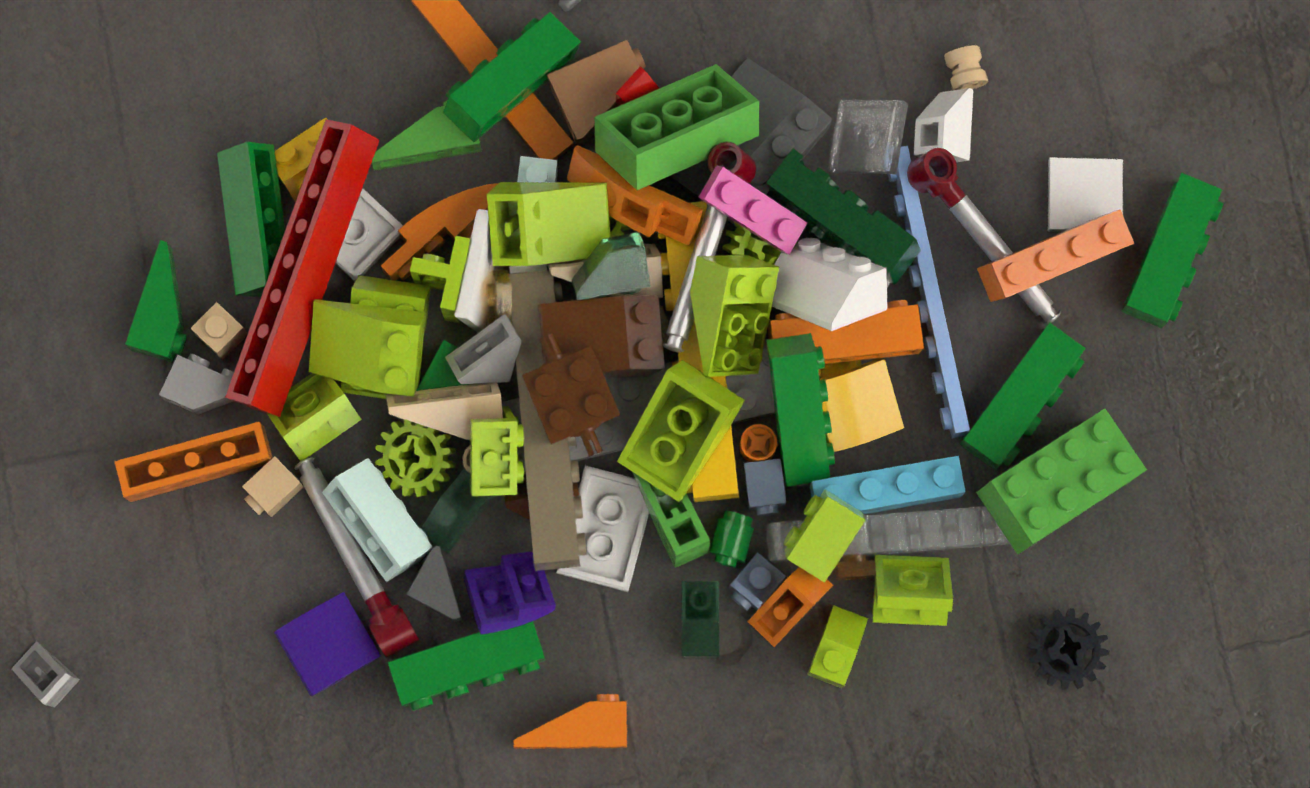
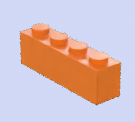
M1119 209L978 267L977 270L990 302H994L1132 245L1134 241Z
M907 300L887 302V310L833 331L789 313L775 315L776 320L770 321L767 328L769 340L811 333L815 347H822L825 364L915 355L924 349L918 304L908 305Z
M259 421L114 462L123 497L129 502H134L265 466L273 457L265 427Z

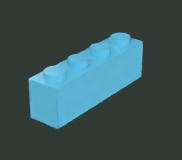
M959 456L815 480L809 486L811 498L814 495L820 497L824 489H826L863 514L960 498L965 493Z

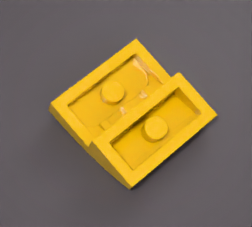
M873 359L848 371L838 370L820 378L825 379L827 385L828 401L822 402L823 411H829L832 433L826 434V443L832 442L834 452L873 441L904 428L885 359Z

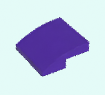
M533 551L502 555L501 565L464 570V583L480 635L521 626L555 610L556 604L545 571H535Z
M344 592L318 605L274 632L311 697L342 681L346 676L376 661L381 656Z

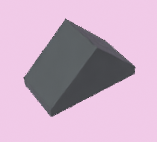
M440 546L433 547L409 589L407 596L454 622L461 621L462 616Z

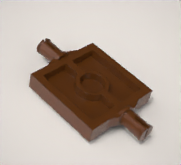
M554 333L547 335L552 345V350L548 345L546 337L539 339L548 360L539 368L522 374V377L550 443H556L567 437L580 436L588 457L595 455L589 442L590 440L597 453L603 451L594 430L603 422L620 416V413L592 346L575 353L562 354Z

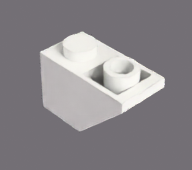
M965 88L940 92L917 117L915 122L914 156L919 157L933 148H943L953 155L956 162L970 161L973 89Z

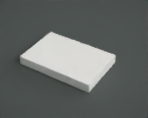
M478 209L476 212L454 313L457 319L477 333L492 324L504 266H493L488 210Z
M585 465L578 495L582 499L583 519H576L577 533H585L587 555L579 556L580 567L557 569L556 573L628 592L649 516L648 508L635 478Z

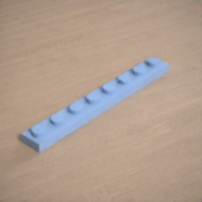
M908 145L893 148L890 156L891 160H886V168L889 181H896L898 195H894L896 214L898 217L903 216L906 227L905 231L916 238L921 249L913 261L914 265L909 266V275L913 288L919 287L921 301H917L920 322H926L929 336L924 337V343L928 358H934L937 372L932 373L934 390L936 394L942 393L945 408H940V418L943 429L950 430L951 438L965 436L970 431L920 199L918 191L911 186L907 177V169L911 163Z

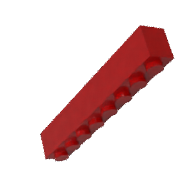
M327 119L324 122L225 398L251 409L277 417L281 416L312 329L314 300L323 299L380 141L352 124Z

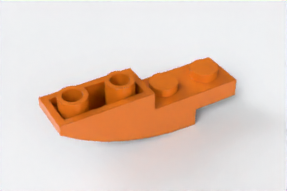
M579 145L574 148L567 180L569 182L607 183L609 216L648 237L656 231L688 246L695 240L703 211L702 208L650 185L636 190L597 153Z
M499 183L483 185L454 194L413 217L398 230L400 238L405 244L381 265L383 273L390 280L396 281L399 277L405 280L411 275L410 268L413 257L421 258L425 253L434 254L445 243L443 237L446 234L453 241H455L456 236L471 239L476 212L478 209L488 210L487 193Z

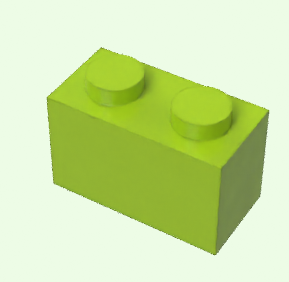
M824 489L820 497L814 495L804 510V514L807 517L799 528L794 526L789 531L783 542V545L786 546L784 553L787 560L824 583L866 521L861 511Z

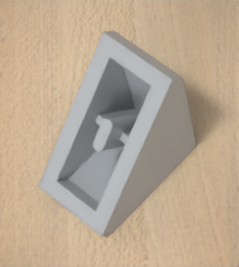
M37 641L12 667L13 672L44 705L54 708L80 680Z

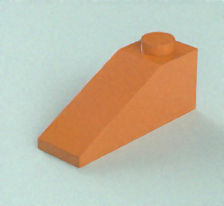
M598 694L597 701H589L514 739V748H627V701H619V694Z

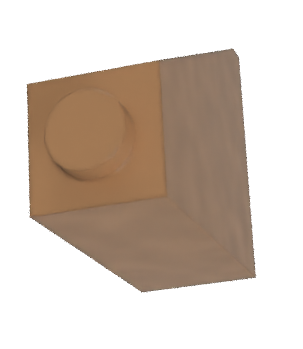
M628 40L547 74L548 85L576 146H584L595 134L594 117L616 108L615 93L639 67L646 68L639 49L635 48L632 50Z

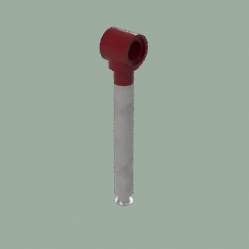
M723 142L715 146L708 158L710 171L713 172L716 165L728 170L729 165L737 160L736 165L730 172L750 184L756 174V164L753 158L732 142ZM709 204L666 334L669 335L668 342L663 344L666 349L674 352H684L681 347L683 341L688 340L694 322L690 289L697 256H715L727 216Z
M933 148L909 164L907 177L911 186L921 193H929L932 198L939 196L992 262L1013 253L955 182L959 178L956 174L957 164L949 151L943 148ZM929 166L932 167V169L934 170L935 175L932 174V172L930 171ZM1039 284L1018 293L1032 312L1044 319L1043 325L1052 323L1061 313V311L1056 312L1051 306L1053 301Z
M314 458L304 459L294 469H299L302 474L300 480L373 616L369 619V627L387 658L418 641L419 638L403 608H400L398 604L392 606L363 549L322 492L328 484L319 468L315 469L312 463Z

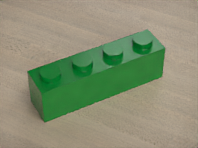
M551 12L541 20L537 18L532 19L523 28L522 36L516 41L512 38L508 39L498 49L496 53L498 56L490 62L487 59L483 60L471 73L472 77L465 83L461 80L458 81L447 92L446 97L448 100L443 113L473 142L477 141L548 80L547 74L563 68L574 58L581 41Z
M245 142L217 152L235 295L261 297L284 236L285 225L274 145Z
M1184 173L1178 176L1121 312L1161 329L1169 320L1173 322L1176 320L1183 304L1182 301L1178 300L1182 287L1189 288L1196 272V268L1191 266L1196 254H1203L1210 235L1205 234L1209 221L1215 223L1224 203L1218 200L1222 189Z
M1049 323L960 445L995 471L1002 463L1008 467L1021 450L1016 446L1018 440L1023 434L1030 437L1041 423L1042 419L1037 414L1044 405L1051 408L1064 390L1058 387L1066 375L1073 379L1085 361L1080 356L1086 348L1052 323Z
M811 333L766 340L779 453L786 487L830 478L829 465H835V456L832 442L826 443V434L832 433L829 411H823L822 402L828 401L825 379H819L818 369H825L822 347H815Z
M532 621L494 633L480 635V632L390 661L388 665L401 705L403 707L411 706L412 711H416L433 705L432 698L446 694L448 699L467 694L469 693L468 686L482 682L483 687L505 681L503 674L518 670L519 676L541 669L539 662L546 659Z

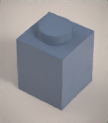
M781 459L744 463L743 476L748 511L756 510L757 516L778 514V508L785 507L786 505Z

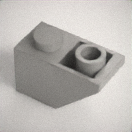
M190 354L188 359L177 355L159 396L171 404L199 415L233 402L225 398L234 372L225 368L222 373L209 369L210 362L194 354Z

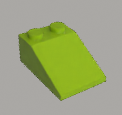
M315 299L313 304L309 372L378 393L414 397L420 383L426 312Z
M682 360L667 369L617 462L680 502L727 433L745 400L712 378L704 376V373Z

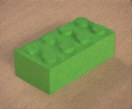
M715 64L594 117L595 151L636 190H639L708 159L713 148L720 143L732 142L740 145L759 136V100Z
M1103 409L999 475L976 493L1015 552L1019 555L1140 476L1147 469L1106 409Z

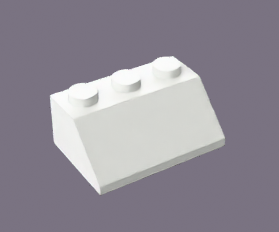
M804 238L799 240L798 244L793 247L790 255L781 252L774 264L779 267L772 307L833 331L887 310L886 268L872 263L868 258L856 257L846 253L842 248L827 246L820 243V240L816 238Z

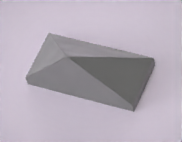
M504 314L445 358L461 384L510 382L522 340L510 319Z

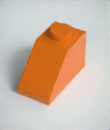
M798 567L747 622L775 647L828 592L833 584L828 579L824 583Z

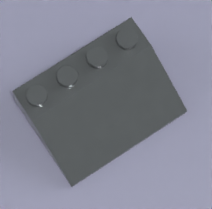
M747 58L731 77L759 100V136L737 146L755 161L756 174L750 185L770 197L772 193L766 182L786 156L794 148L804 156V159L829 131L832 118L805 95ZM708 159L666 178L693 201L700 202L702 200L698 197L712 172L708 166ZM737 160L733 161L729 165V171L734 168ZM727 217L724 227L728 231H735L737 227L733 220Z

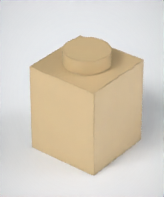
M217 302L191 327L196 336L222 361L248 335L243 326Z
M276 456L242 486L249 493L244 500L258 515L265 510L271 517L304 488Z

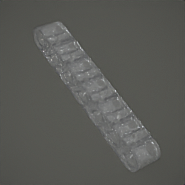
M985 506L864 516L866 521L841 558L1011 544ZM804 520L777 522L766 525L769 562H791L786 558L784 553L786 546L783 545V542L789 531L794 526L799 528Z

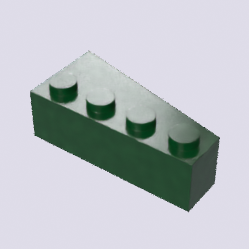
M793 148L766 182L775 201L806 221V227H808L806 232L811 237L819 239L820 243H824L827 240L837 248L844 249L848 254L868 258L872 263L885 267L886 280L895 285L921 251L916 238L878 210H874L872 214L868 213V205L851 190H845L842 194L839 191V186L830 179L831 176L819 167L815 172L808 169L802 160L804 156Z

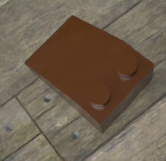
M658 295L614 296L538 305L541 338L546 337L550 349L552 350L553 348L547 335L554 333L562 354L575 353L592 346L604 377H648L665 369ZM542 346V358L544 363L546 360H548V358Z

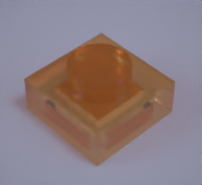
M864 554L843 556L844 562H838L835 566L836 581L871 579L876 575L875 560L866 561Z

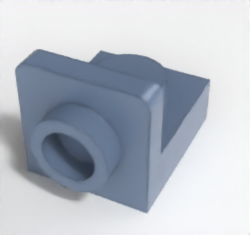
M757 552L742 572L729 585V589L733 591L730 597L744 610L748 611L752 607L757 611L786 576Z

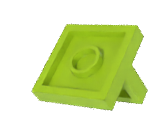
M455 237L450 264L444 263L445 259L443 257L432 254H423L422 259L416 257L412 259L410 273L414 283L429 285L433 289L444 291L440 309L446 321L459 323V319L455 317L454 313L470 238Z
M311 373L290 388L280 417L267 414L300 461L308 458L362 420L334 379Z
M875 554L872 622L947 626L948 612H952L953 606L949 558Z

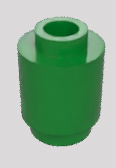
M724 511L723 518L718 519L709 553L715 556V563L731 568H736L737 562L745 563L754 528L751 527L753 518L732 511Z

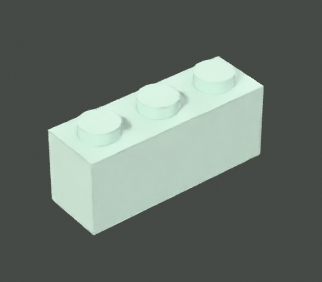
M369 458L336 476L323 490L322 493L386 582L419 563L433 548L425 532L416 525L408 514L404 503L395 496L385 482L381 471L374 467Z

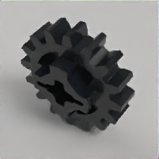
M1073 608L1068 609L1066 617L1062 616L1059 609L1053 611L1052 622L1045 616L1042 617L1039 621L1043 629L1033 628L1030 633L1037 640L1036 642L1028 643L1026 647L1030 650H1035V656L1028 659L1029 663H1038L1040 666L1035 675L1038 677L1046 673L1049 676L1047 679L1048 686H1052L1059 680L1062 690L1069 688L1070 681H1073L1077 689L1082 688L1083 677L1090 682L1095 681L1097 678L1093 670L1102 671L1105 669L1106 666L1099 659L1109 655L1110 652L1107 649L1101 648L1100 644L1108 639L1107 635L1098 636L1096 633L1101 624L1096 622L1089 625L1087 623L1089 618L1087 612L1083 613L1079 618H1075V610ZM1069 625L1080 628L1087 636L1081 637L1073 633ZM1053 629L1055 639L1051 647L1044 649L1045 639ZM1064 640H1066L1068 645L1074 644L1076 647V651L1071 653L1072 659H1070L1068 654L1060 653L1059 648L1065 645ZM1092 649L1091 659L1088 665L1082 669L1083 664L1081 660L1085 652ZM1055 661L1064 666L1067 674L1056 671L1049 665V662Z

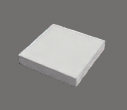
M1049 158V232H1064L1119 209L1123 214V159Z
M363 188L335 263L354 282L358 275L363 276L400 238L398 230L403 226Z

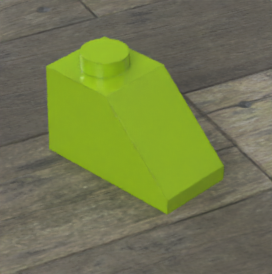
M833 605L807 675L843 688L858 652L868 618Z

